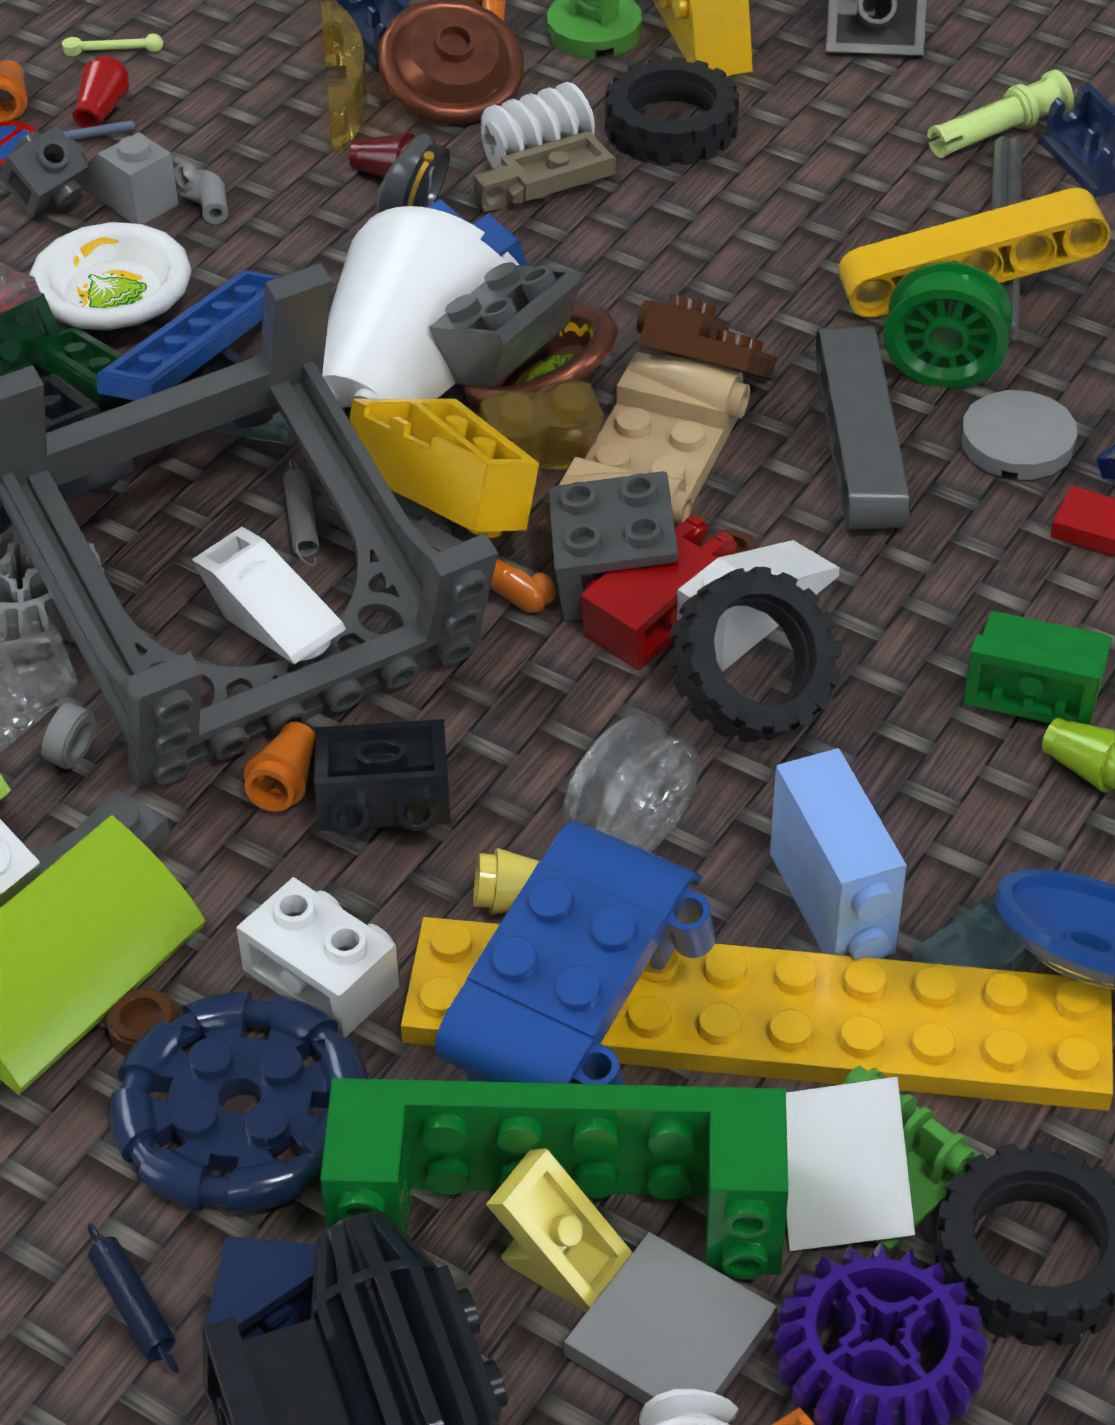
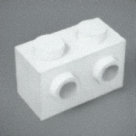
M294 877L236 927L243 970L276 993L303 1001L325 1012L337 1021V1034L342 1038H346L400 987L396 944L391 937L375 924L366 925L343 910L337 900L327 892L320 890L316 892Z

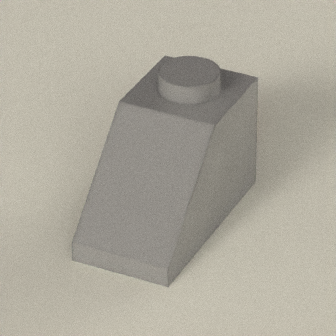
M140 132L121 139L117 144L98 153L87 163L89 168L82 184L84 191L131 223L145 224L179 205L172 154Z

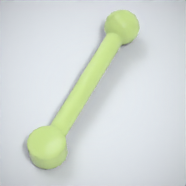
M154 33L149 34L145 39L81 41L77 37H69L63 40L62 46L64 54L67 56H76L82 51L146 48L149 52L156 53L162 49L163 40L161 36Z

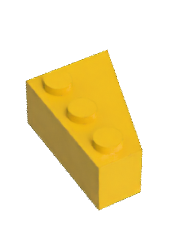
M653 0L682 55L686 58V62L694 63L696 60L708 63V68L713 70L717 67L723 70L726 76L753 72L749 0Z
M352 399L349 421L390 490L467 528L469 532L478 536L486 533L489 538L501 536L503 531L527 530L539 462L457 399Z

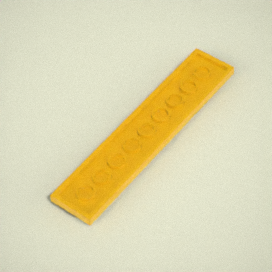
M423 917L401 1022L402 1043L435 1046L437 1033L446 1012L500 924ZM714 944L707 954L698 958L685 957L675 949L662 970L652 968L650 959L600 1043L616 1054L619 1064L835 1085L844 1084L849 1073L857 1066H862L867 1071L873 1068L878 1069L883 1073V1079L898 1077L899 1091L1105 1111L1110 1110L1113 1097L1111 989L1086 984L1063 975L867 957L854 961L852 956L725 944Z

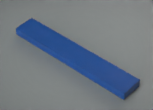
M247 270L241 271L97 373V393L136 401L176 386L263 320L265 282L279 278V276Z

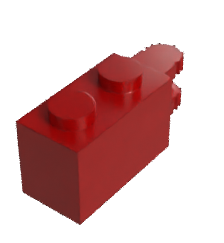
M690 515L689 518H686L684 522L675 527L679 558L677 562L609 571L603 576L594 578L588 584L585 591L580 595L584 636L640 671L674 641L669 639L672 625L677 621V590L717 558L734 554L737 545L734 538L725 532H719L717 536L715 535L712 540L710 539L700 548L699 545H702L703 540L706 538L709 526L705 523V520L697 515Z

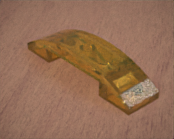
M321 0L326 67L346 66V79L327 80L332 151H343L357 134L367 108L364 45L360 31L349 13L335 0Z

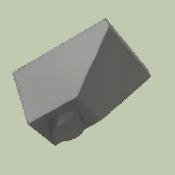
M828 0L826 54L923 58L927 0Z

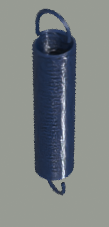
M89 1223L88 1230L94 1244L89 1250L88 1258L92 1262L93 1267H95L96 1272L103 1281L134 1338H136L142 1352L148 1360L157 1361L164 1359L174 1373H178L179 1369L175 1360L170 1354H166L173 1348L176 1338L145 1288L134 1266H132L116 1237L112 1236L96 1241L94 1233L98 1235L99 1232L92 1223Z

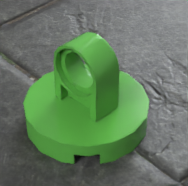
M556 0L547 11V32L551 34L552 45L567 55L585 59H596V50L613 48V56H617L635 47L642 37L641 9L634 0Z

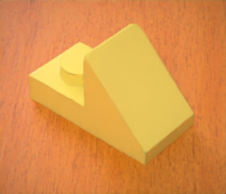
M548 1149L529 1150L486 1204L515 1238L504 1251L501 1259L512 1269L584 1312L590 1309L633 1253Z

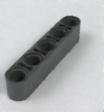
M875 327L818 328L815 346L816 368L845 529L851 531L906 528L909 518L908 486Z

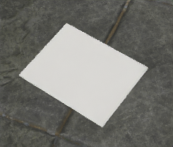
M898 1077L787 1092L789 1192L786 1215L790 1251L915 1235Z

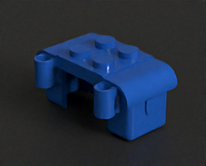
M577 820L569 821L560 830L541 862L535 867L446 1012L436 1037L435 1053L437 1057L464 1070L468 1081L625 1085L616 1054L600 1043L650 959L652 968L662 970L675 949L685 957L698 958L707 954L714 946L715 933L709 902L703 895L687 888L689 884L698 886L702 876Z

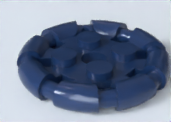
M250 991L218 994L183 1006L184 1015L169 1024L160 1020L147 1030L125 1056L118 1070V1077L122 1085L120 1089L115 1090L111 1094L110 1103L111 1130L115 1144L125 1162H134L138 1166V1178L142 1183L163 1198L183 1207L202 1211L204 1205L227 1207L229 1214L267 1210L286 1204L301 1197V1188L315 1179L321 1180L328 1110L321 1116L313 1115L314 1107L329 1109L332 1078L369 1079L363 1058L353 1039L348 1037L341 1038L337 1034V1021L316 1007L292 997L276 994L274 1001L252 999ZM249 1027L270 1029L268 1040L247 1038ZM199 1039L191 1048L188 1057L182 1048ZM317 1053L321 1060L306 1069L302 1061ZM149 1091L168 1093V1100H153L149 1096ZM238 1095H250L259 1100L258 1105L254 1106L250 1111L241 1114L230 1113L222 1108L229 1099ZM177 1138L183 1144L175 1150L170 1147L162 1148ZM290 1144L292 1150L297 1155V1157L286 1164L279 1158L274 1159L272 1157ZM213 1170L232 1172L231 1177L212 1175Z

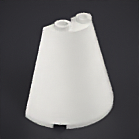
M416 206L396 207L382 211L370 218L357 232L351 242L328 318L322 376L343 411L345 412V407H351L352 399H437L451 388L456 381L429 326L446 313L445 308L451 301L460 296L470 294L484 283V276L491 269L508 262L519 265L508 251L501 257L480 240L485 232L459 217L436 209Z

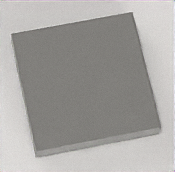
M649 1232L564 1341V1356L644 1405L656 1395L673 1389H698L722 1396L775 1323L777 1306Z

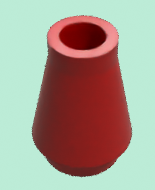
M98 56L84 65L76 107L72 113L74 121L80 127L100 126L106 116L128 93L129 74L121 62L112 57Z

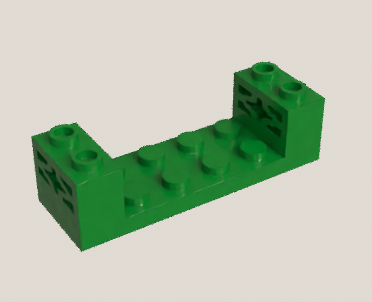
M332 1078L320 1180L327 1228L345 1218L376 1211L388 1214L409 1236L413 1189L432 1190L445 1195L458 1194L463 1191H497L529 1150L548 1149L582 1192L589 1198H604L612 1194L653 1195L664 1200H676L685 1196L706 1197V1265L721 1274H727L737 1279H753L762 1275H781L789 1192L786 1088Z

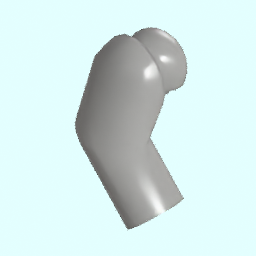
M188 162L181 163L175 167L174 175L178 194L185 200L201 205L203 218L208 223L220 224L224 222L228 217L225 185L222 179L213 172L201 169L196 170L195 166Z

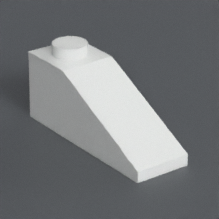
M794 540L719 557L677 590V620L682 617L679 610L687 599L696 595L697 591L705 585L735 569L744 568V571L747 572L754 567L771 568V574L774 575L785 572L798 579L796 585L802 590L810 588L817 595L839 577L840 567ZM733 606L725 610L718 620L714 636L716 661L721 671L726 670L779 625L766 613L749 606Z

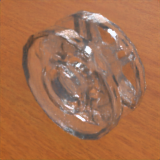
M634 714L619 720L600 735L579 763L569 782L563 802V822L566 825L571 820H577L651 852L678 823L692 798L699 777L700 757L693 745L682 738L667 736L662 726L648 716Z

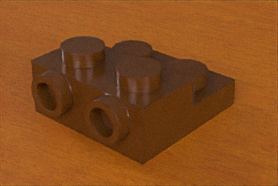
M671 293L668 304L653 300H645L642 303L636 326L637 332L641 333L639 345L772 379L777 357L761 352L763 341L730 332V322L714 317L717 309L716 306Z

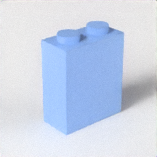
M837 748L776 765L770 855L823 954L852 956L854 961L865 957L882 959L885 956L895 954L907 865L842 752Z

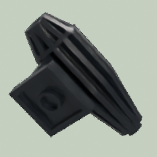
M365 1212L345 1218L328 1227L319 1235L316 1241L310 1320L243 1341L235 1317L203 1326V1386L216 1425H499L501 1408L508 1404L506 1387L497 1363L493 1359L483 1362L474 1335L480 1333L481 1327L478 1311L470 1291L466 1287L457 1290L448 1265L438 1267L401 1227L384 1212Z

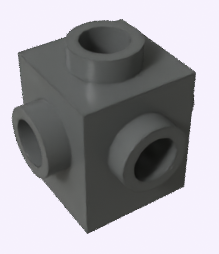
M57 125L43 134H40L38 131L27 134L14 146V151L6 157L0 179L31 218H34L55 204L59 208L69 205L84 190L82 184L89 168L86 155L81 146L74 139L67 138Z

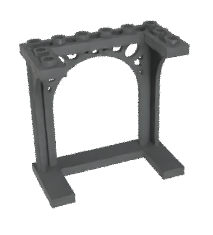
M322 263L265 282L259 356L46 433L44 384L34 366L31 365L0 376V507L3 506L128 740V769L139 789L155 782L158 784L175 782L184 777L192 767L215 757L218 760L232 758L243 752L253 741L273 733L277 736L282 727L289 722L304 724L308 718L330 709L333 712L347 710L357 704L364 695L385 686L390 689L404 686L411 682L419 672L440 663L445 666L459 663L467 658L477 647L498 552L486 533L438 552L421 536L402 510L322 376L332 290V279ZM276 405L342 517L355 547L357 559L356 584L348 606L339 618L346 630L331 639L330 646L322 654L309 660H300L296 664L284 658L275 662L254 666H219L195 661L191 652L178 655L151 639L128 616L57 486ZM370 556L373 557L375 562H370ZM378 579H382L385 585V593H372L369 588L370 584ZM370 610L384 611L397 618L402 627L380 635L367 630L360 623L358 617ZM349 639H354L359 643V645L350 647L342 652L337 647L340 643ZM137 650H139L140 652H142V653L144 654V656H140V654H139V652H138ZM292 667L300 668L298 670L288 673V670ZM202 681H205L213 689L214 698L210 706L200 709ZM246 685L250 688L247 691H242L237 695L227 698V690L231 687Z

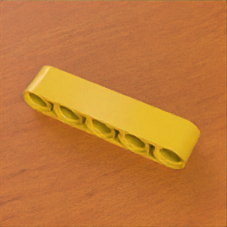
M1070 188L858 247L849 251L842 258L838 265V275L852 310L861 317L873 318L889 314V302L896 285L908 273L924 265L937 262L964 263L987 272L999 283L1091 258L1099 254L1107 246L1111 231L1093 195L1082 188Z

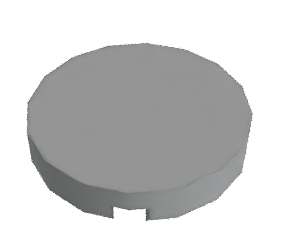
M1005 390L987 394L970 405L962 422V448L971 462L990 474L1002 477L1003 470L1017 473V479L1033 480L1053 475L1068 465L1077 442V425L1068 409L1050 397L1031 391Z

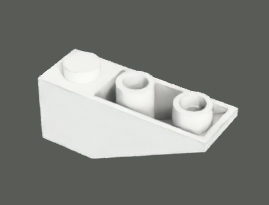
M240 527L192 559L225 619L293 664L322 654L330 646L331 639L346 630L343 622L282 557L263 538L244 527Z

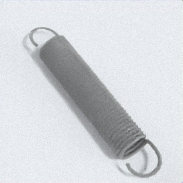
M289 459V470L284 474L283 482L292 547L295 554L306 565L315 566L317 562L316 556L314 557L313 564L303 559V557L314 555L319 550L309 476L303 470H299L294 460ZM291 462H292L293 465L295 466L296 470H292V471H291V469H292Z

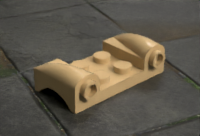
M636 352L617 384V403L585 459L574 458L559 485L664 471L668 474L674 527H676L681 522H684L686 518L690 517L692 505L738 418H742L745 414L750 397V385L743 383V372L685 356Z

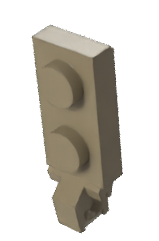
M590 131L502 156L501 165L490 171L474 175V202L483 212L505 209L510 202L522 203L523 201L543 198L549 194L578 185L589 184L594 180L614 175L616 171V158Z

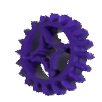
M881 1242L873 1250L872 1258L862 1259L849 1245L842 1254L841 1266L822 1256L819 1263L815 1265L814 1277L799 1274L798 1280L793 1285L792 1297L785 1298V1301L781 1304L779 1311L780 1328L775 1331L774 1351L777 1353V1357L780 1358L778 1375L782 1385L793 1386L792 1402L795 1404V1408L800 1407L802 1410L815 1408V1425H834L836 1423L839 1425H949L950 1417L962 1420L963 1416L969 1411L971 1395H975L976 1391H979L984 1376V1369L981 1367L982 1363L985 1362L987 1353L985 1335L979 1333L982 1322L979 1307L965 1305L967 1293L964 1290V1283L958 1282L943 1285L944 1271L940 1262L925 1270L916 1267V1257L912 1248L901 1257V1261L888 1259ZM836 1320L842 1327V1336L839 1339L838 1349L826 1355L818 1337L832 1321ZM932 1338L939 1349L942 1360L937 1367L927 1374L919 1365L921 1344Z

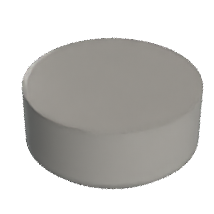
M72 702L62 705L51 719L45 732L41 750L42 758L63 769H70L76 766L85 756L93 740L96 728L94 713Z

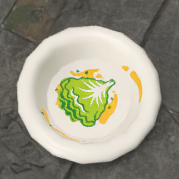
M109 222L81 227L55 239L36 257L28 276L31 293H44L56 321L79 329L109 331L140 325L166 313L185 294L192 270L185 249L166 232L143 224Z

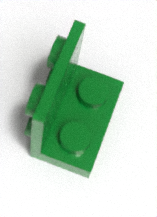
M992 611L989 614L983 635L976 634L972 645L963 704L1051 723L1056 718H1062L1066 721L1091 725L1112 638L1106 634Z

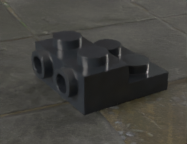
M444 719L316 727L314 786L318 831L334 830L344 835H356L364 833L370 828L400 826L406 830L421 831L429 829L436 824L451 823Z

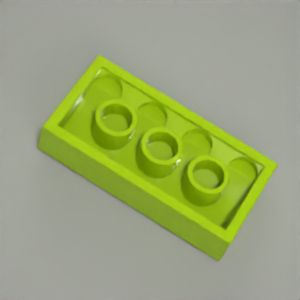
M113 815L109 816L0 908V1080L18 1095L106 1017L107 1012L111 1010L117 1001L129 991L135 990L204 927L205 918L182 885L154 853Z

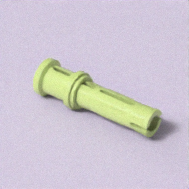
M1055 69L1045 72L1041 80L1027 86L1023 84L1011 86L1004 94V98L940 125L930 127L927 138H934L938 135L940 138L928 142L929 146L937 157L944 158L950 153L1012 127L1023 130L1032 128L1038 123V119L1048 115L1050 106L1056 98H1060L1064 102L1065 111L1063 114L1072 109L1074 103L1071 84L1061 71Z

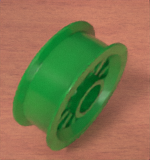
M937 262L919 267L904 276L892 292L889 302V316L884 328V345L887 354L901 372L922 384L948 388H962L977 384L996 372L1007 355L1009 346L1008 333L1013 318L1010 298L1004 287L993 276L977 267L958 262Z

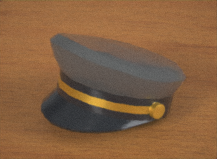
M426 133L410 140L388 170L377 191L375 199L377 212L380 213L387 209L405 206L427 208L435 203L448 172L450 150L436 144L435 140Z

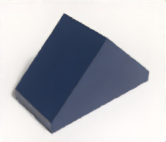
M226 1236L205 1326L235 1317L243 1341L310 1320L316 1244Z

